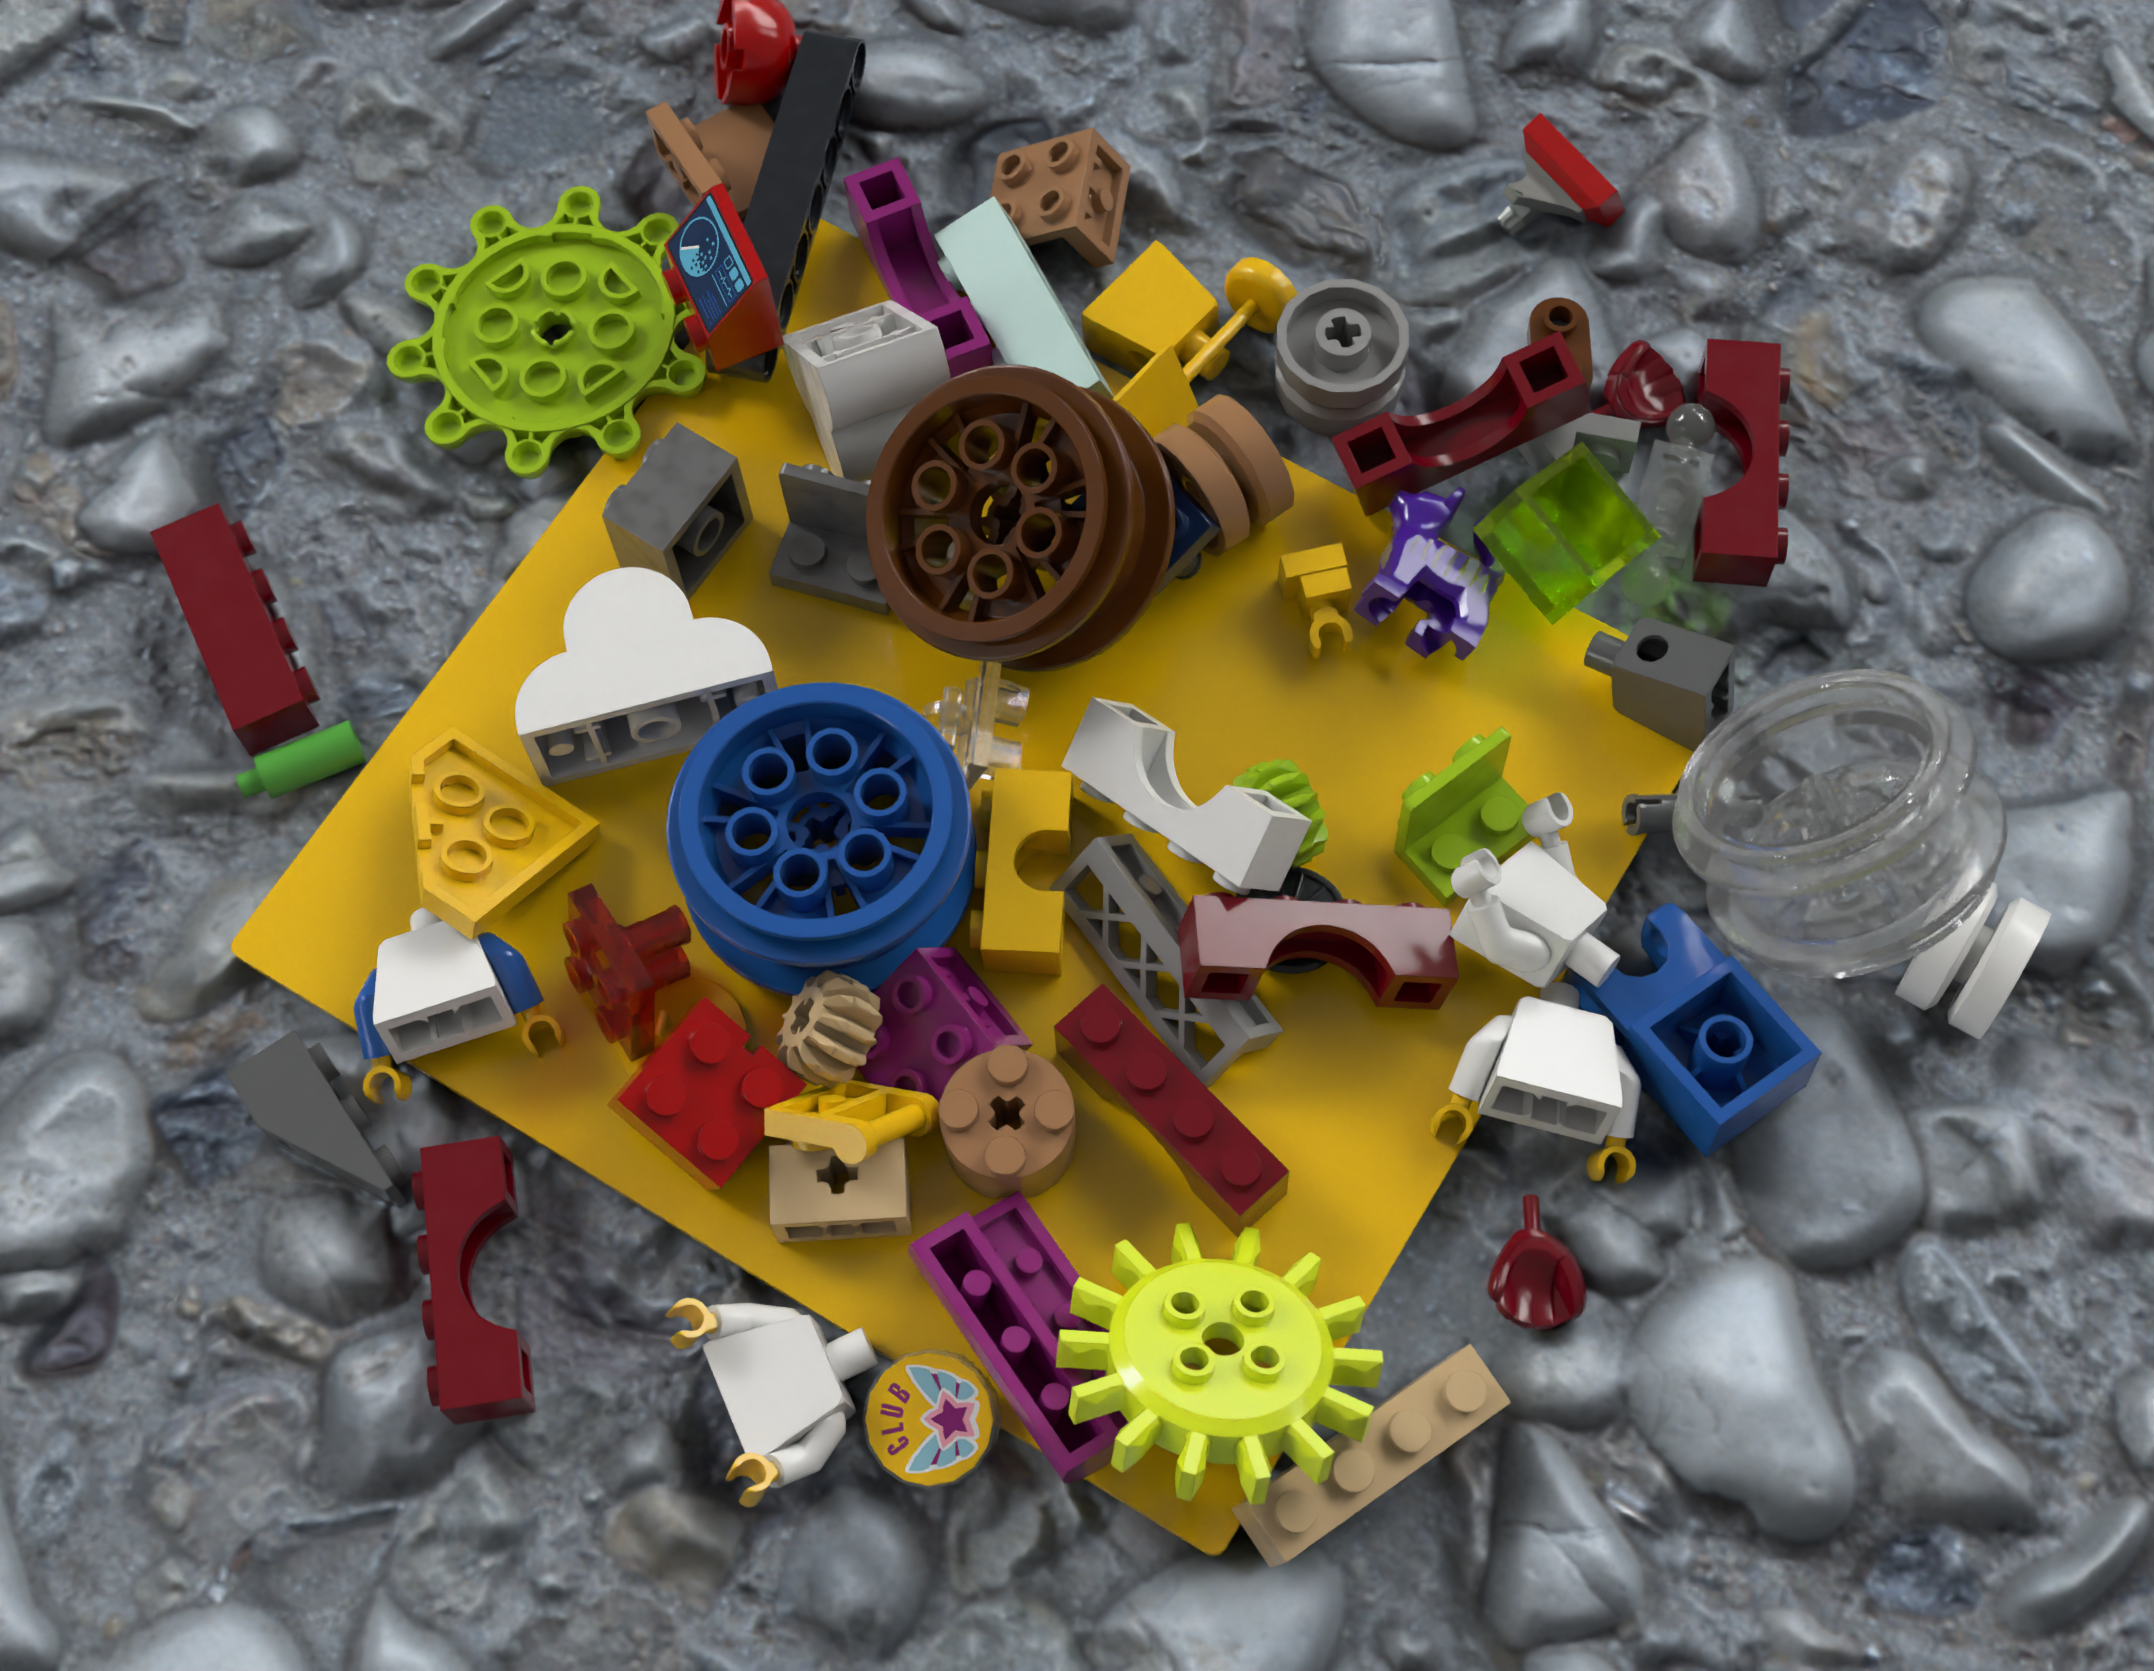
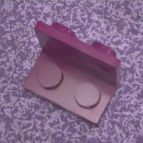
M955 947L916 948L873 993L880 998V1009L878 1012L883 1016L882 1024L875 1031L874 1038L877 1044L870 1047L866 1055V1064L864 1066L858 1065L857 1068L871 1084L927 1093L940 1103L949 1080L967 1061L982 1053L992 1051L1001 1045H1014L1027 1051L1033 1043Z

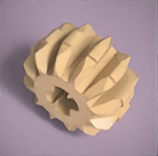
M826 970L818 977L811 976L805 981L802 992L792 995V1005L789 1011L782 1015L784 1019L783 1028L776 1035V1043L780 1045L778 1060L792 1072L799 1075V1078L815 1086L820 1084L832 1089L840 1082L848 1083L853 1078L856 1067L866 1064V1055L870 1047L877 1044L874 1038L875 1031L882 1024L883 1018L878 1012L880 1009V998L870 992L867 986L843 973L836 974Z

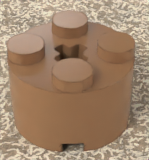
M1007 1044L972 1058L962 1065L951 1077L940 1099L938 1107L939 1121L951 1167L966 1186L982 1196L998 1199V1197H1008L1016 1191H1020L1024 1198H1031L1044 1193L1064 1176L1072 1163L1077 1128L1071 1090L1067 1081L1056 1067L1034 1053L1024 1051L1018 1046ZM1004 1119L1010 1122L1018 1119L1020 1120L1021 1127L1014 1130L1012 1127L1005 1125L998 1130L997 1124Z

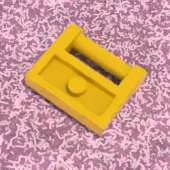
M850 1080L848 1083L840 1082L832 1089L822 1086L765 1108V1135L792 1140V1147L801 1151H823L833 1148L837 1157L842 1162L853 1165L874 1156L877 1148L908 1134L914 1137L923 1136L937 1129L940 1125L939 1103L932 1095L927 1093Z

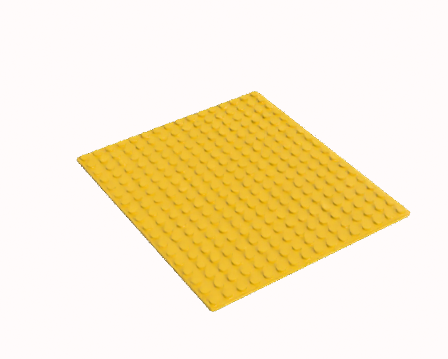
M820 218L785 335L889 300L860 238ZM960 290L956 291L961 298L968 296ZM988 332L986 335L991 343L992 350L996 347V344ZM690 341L683 351L700 358L706 367V350L696 353ZM781 347L771 380L767 383L709 373L706 369L707 377L703 389L694 397L681 398L671 394L659 393L648 396L634 414V418L639 424L642 433L637 452L624 460L615 459L605 453L241 928L231 943V950L246 965L358 1033L353 1010L354 1002L371 970L377 967L378 947L385 939L410 932L411 915L416 910L422 908L408 781L410 756L453 726L541 784L518 735L515 720V706L518 693L526 678L536 667L555 655L567 652L563 624L567 608L576 593L596 576L620 568L602 518L605 504L611 493L618 486L626 485L642 466L643 457L649 446L659 438L664 439L676 423L683 425L738 458L753 515V520L689 599L688 603L693 618L712 617L728 619L751 630L761 640L768 652L778 689L815 682L852 684L874 689L892 696L926 718L948 742L964 773L970 795L977 850H988L990 829H980V799L982 790L993 791L995 768L1068 771L1061 765L1092 697L1133 704L1175 731L1173 758L1176 776L1182 790L1196 806H1200L1212 799L1226 785L1233 786L1234 778L1246 773L1248 768L1264 761L1269 763L1277 759H1290L1298 766L1300 772L1308 776L1309 785L1313 792L1318 793L1317 800L1320 808L1326 813L1323 822L1328 829V840L1325 842L1324 852L1311 857L1312 860L1299 867L1312 870L1325 877L1338 889L1343 899H1354L1362 904L1389 906L1413 902L1419 903L1426 908L1449 909L1453 928L1469 898L1458 896L1447 906L1443 907L1394 852L1398 831L1397 822L1400 818L1401 807L1404 801L1402 799L1404 791L1421 775L1432 772L1436 776L1451 765L1456 751L1470 738L1478 734L1487 738L1500 727H1503L1512 736L1502 778L1527 805L1557 792L1567 796L1573 809V820L1568 826L1557 830L1560 841H1568L1575 875L1579 881L1604 901L1606 905L1649 834L1644 833L1636 836L1627 834L1626 829L1628 826H1623L1621 814L1625 797L1629 794H1672L1696 753L1618 713L1613 707L1612 677L1584 665L1587 648L1598 631L1623 641L1627 640L1628 635L1506 572L1503 583L1497 587L1498 589L1490 602L1488 625L1476 649L1463 661L1455 657L1456 646L1452 640L1430 654L1426 659L1405 645L1406 637L1417 622L1427 618V612L1417 608L1405 598L1400 602L1395 611L1377 626L1357 614L1353 609L1362 597L1361 593L1365 586L1378 574L1379 558L1393 538L1392 516L1390 512L1382 509L1366 517L1355 494L1282 456L1281 458L1289 472L1294 489L1293 506L1262 527L1250 523L1249 536L1218 557L1201 550L1202 564L1196 575L1186 580L1174 578L1154 598L1144 615L1122 639L1102 654L1070 668L1050 672H1022L1002 668L986 661H974L956 657L924 642L903 624L892 609H890L887 616L772 585L769 572L789 524V517L778 476L782 464L789 463L800 467L806 464H814L831 471L811 414L799 394ZM1094 360L1115 397L1131 378ZM1044 426L1035 428L1032 443L1038 441L1045 429ZM996 452L989 458V461L995 456ZM1048 461L1046 466L1050 475L1051 461ZM991 496L984 504L981 517L987 516L989 506L993 502ZM1079 496L1067 499L1065 502L1072 504ZM1438 538L1440 541H1442L1443 543L1447 544V545L1450 546L1451 548H1453V549H1455V550H1457V551H1459V552H1461V553H1464V554H1466V555H1468V556H1470V557H1472V558H1475V559L1479 560V558H1477V557H1475V556H1473V555H1471V554L1465 552L1464 550H1462V549H1460V548H1458V547H1456V546H1454V545H1452V544H1450V543H1448V542H1446V541H1444V540ZM1342 543L1352 591L1349 609L1340 611L1338 614L1346 619L1353 629L1352 646L1349 652H1345L1342 647V641L1337 634L1332 632L1324 633L1319 637L1322 644L1320 657L1314 658L1308 649V636L1312 625L1311 618L1303 619L1298 598L1283 600L1278 581L1280 555ZM1037 569L1038 577L1045 593H1047L1057 581L1047 570ZM1007 574L997 579L998 589L1003 586ZM692 750L547 787L600 822L597 841L482 933H494L524 956L544 998V1001L539 1003L543 1014L553 1017L564 1032L565 1041L563 1047L560 1046L554 1034V1029L546 1026L540 1027L533 1034L532 1041L541 1057L533 1055L522 1040L521 1033L525 1020L520 1012L514 1014L516 1026L405 1062L847 1334L863 1327L873 1349L894 1363H898L905 1357L925 1353L955 1358L975 1372L987 1391L993 1423L1044 1454L908 1255V1249L912 1242L966 1211L973 1217L1006 1198L998 1197V1199L982 1196L960 1180L949 1162L940 1125L934 1131L923 1136L914 1137L908 1134L901 1137L905 1140L910 1161L912 1235L778 1243L770 1226L769 1146L786 1145L787 1139L765 1135L722 1188L707 1191L607 1106L608 1102L630 1078L625 1071L618 1051L620 1023L631 1002L649 986L672 977H701L721 985L740 1005L748 1027V1034L751 1035L747 1041V1051L762 1045L777 1059L780 1045L776 1043V1035L783 1028L784 1019L782 1015L789 1011L792 1005V998L758 987L727 967L712 952L701 937L690 915L685 896L677 883L667 849V810L677 775ZM1072 774L1074 804L1070 856H1038L1027 862L1018 875L1025 884L1032 888L1051 891L1049 888L1096 837L1131 833L1187 906H1189L1193 895H1206L1213 892H1226L1233 896L1237 894L1216 883L1212 878L1215 870L1206 864L1190 862L1172 853L1167 848L1170 840L1159 832H1147L1127 822L1123 818L1126 810L1118 804L1100 801L1080 789L1083 780ZM881 795L872 799L868 807L875 810H884L893 806L898 799L890 795ZM819 802L818 806L819 808H828L832 803ZM808 806L799 811L792 822L798 823L802 816L809 812ZM753 834L747 837L740 847L748 850L758 849L764 846L770 838L764 834ZM886 837L891 845L919 855L924 847L925 838ZM1535 837L1532 842L1541 846L1540 838ZM820 839L813 843L814 848L821 843L826 844L830 848L837 844L835 839L828 844ZM880 858L868 866L852 864L851 867L859 871H868L877 867L883 859ZM1091 870L1075 889L1090 909L1103 910V885ZM770 873L740 896L755 906L774 880L773 874ZM788 886L787 888L794 891H804L812 886ZM974 886L969 906L961 923L943 947H955L1033 1043L1027 1051L1044 1058L1063 1075L1071 1090L1075 1106L1077 1137L1072 1163L1064 1176L1053 1187L1038 1196L1025 1198L1081 1278L1122 1296L1125 1295L1128 1289L1114 1276L1111 1269L1115 1245L1125 1239L1158 1270L1173 1264L1171 1253L1176 1224L1190 1222L1199 1240L1203 1259L1232 1260L1234 1244L1238 1238L1192 1192L1179 1167L1154 1136L1119 1104L1108 1098H1101L1056 1052L1054 1026L1103 983L1170 1051L1171 1049L1067 912L1062 975L984 972L980 949H970L972 910H983L985 889L975 888ZM845 888L846 894L836 896L833 891L836 916L858 910L848 888ZM1119 921V947L1127 958L1141 960V934L1131 922ZM1455 939L1459 979L1439 1010L1376 1007L1366 989L1354 976L1341 967L1329 962L1316 970L1300 974H1285L1268 969L1262 975L1254 993L1283 1029V1032L1267 1048L1243 1053L1210 1087H1207L1290 1171L1287 1194L1251 1227L1259 1229L1261 1252L1257 1267L1281 1278L1294 1263L1310 1251L1320 1257L1321 1263L1316 1286L1313 1292L1307 1296L1316 1309L1360 1296L1366 1305L1365 1315L1468 1140L1467 1138L1460 1144L1455 1145L1463 1126L1459 1117L1454 1114H1444L1441 1117L1440 1126L1434 1136L1431 1135L1429 1127L1434 1113L1444 1105L1450 1104L1454 1092L1448 1088L1467 1042L1495 1016H1511L1520 998L1527 996L1540 998L1541 987H1535L1505 968L1489 962L1486 957ZM1566 969L1551 983L1561 982L1564 978ZM1157 971L1156 996L1165 1008L1179 1010V984L1170 973ZM1195 1022V1047L1208 1063L1225 1044L1208 1023ZM856 1067L851 1080L869 1083ZM803 1080L807 1085L799 1095L822 1087V1085L815 1086ZM1474 1100L1469 1108L1474 1123L1473 1130L1483 1115L1478 1113L1479 1102ZM1004 1119L997 1124L998 1130L1005 1125L1012 1127L1014 1130L1021 1127L1020 1120L1018 1119L1012 1122ZM849 1175L837 1176L836 1186L831 1188L833 1194L844 1193L845 1183L850 1181ZM1352 1335L1332 1341L1333 1347L1345 1348ZM1212 1338L1204 1342V1345L1208 1346L1213 1353L1218 1355H1233L1240 1351L1233 1342L1227 1339ZM1254 1362V1364L1261 1368H1272L1266 1362ZM1184 1364L1188 1369L1200 1370L1196 1364ZM1154 1444L1138 1462L1123 1473L1111 1465V1459L1107 1466L1083 1478L1210 1556H1218L1228 1547L1241 1525L1231 1508L1247 1498L1240 1484V1476L1236 1464L1206 1462L1203 1482L1193 1499L1187 1501L1177 1498L1175 1470L1180 1455L1172 1453L1157 1444ZM1283 1452L1267 1458L1271 1465V1472Z

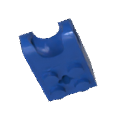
M1666 903L1646 915L1641 932L1642 948L1651 959L1657 972L1644 977L1624 975L1614 968L1605 982L1597 988L1575 971L1568 968L1564 974V983L1570 984L1578 990L1580 994L1578 1009L1606 1016L1613 1023L1615 1044L1621 1046L1640 1078L1641 1085L1705 1157H1708L1805 1088L1822 1052L1733 955L1726 958L1684 911L1673 903Z

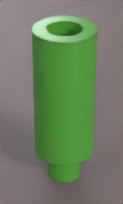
M347 720L254 757L256 768L236 775V780L245 798L267 791L270 798L273 799L367 762V759L351 721Z

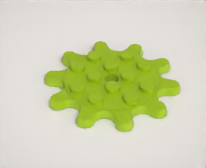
M576 186L566 190L560 196L553 218L539 227L527 228L519 225L514 221L511 213L499 205H489L479 209L470 220V230L477 242L476 255L470 262L458 268H444L431 263L421 264L413 268L406 276L404 282L405 290L411 299L433 310L434 322L424 335L396 344L387 355V366L390 373L403 382L409 384L439 382L444 385V399L439 407L428 416L424 426L426 436L431 443L445 450H455L482 432H502L507 437L505 462L508 468L517 476L528 480L537 479L546 472L555 448L569 438L580 436L594 438L599 448L605 454L615 459L624 460L633 456L639 448L642 436L639 424L633 415L637 405L648 396L659 393L671 394L681 398L694 397L703 389L707 377L703 361L693 354L682 351L675 343L677 334L685 327L683 319L691 315L685 303L674 306L661 274V265L667 258L664 243L678 228L677 220L667 213H654L648 215L635 227L627 231H610L600 223L601 199L598 193L591 187ZM564 324L572 328L564 337L554 340L553 346L549 345L547 340L542 339L543 333L553 325Z

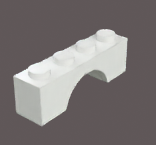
M1092 697L1061 765L1083 780L1080 789L1093 798L1106 803H1116L1124 808L1126 811L1123 818L1135 827L1151 833L1159 832L1170 841L1167 848L1175 855L1190 862L1204 863L1215 870L1212 878L1222 887L1242 895H1248L1251 889L1279 891L1312 821L1265 790L1226 785L1206 803L1196 806L1186 796L1176 776L1173 758L1175 731L1133 704Z

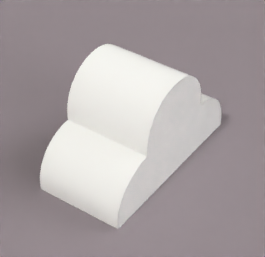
M891 299L782 336L784 342L782 349L799 394L811 414L819 441L832 473L835 476L857 482L871 480L877 460L886 442L906 414L924 396L951 379L938 327Z
M625 567L607 571L587 582L573 597L567 608L563 624L567 652L560 653L544 661L526 678L516 700L515 720L518 735L541 784L549 787L693 750L697 742L725 715L760 695L777 690L778 686L768 652L761 640L751 630L737 622L723 618L708 617L694 619L686 596L671 579L650 569Z

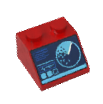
M723 182L712 186L664 243L670 269L662 271L661 274L674 306L685 303L691 316L684 318L683 322L696 353L707 349L716 371H719L782 346L784 342L768 275Z

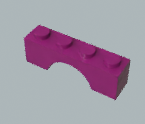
M899 157L844 177L850 219L889 300L895 301L938 327L951 378L970 370L993 366L991 343L968 296L961 298L937 263L940 258L931 238L921 201Z

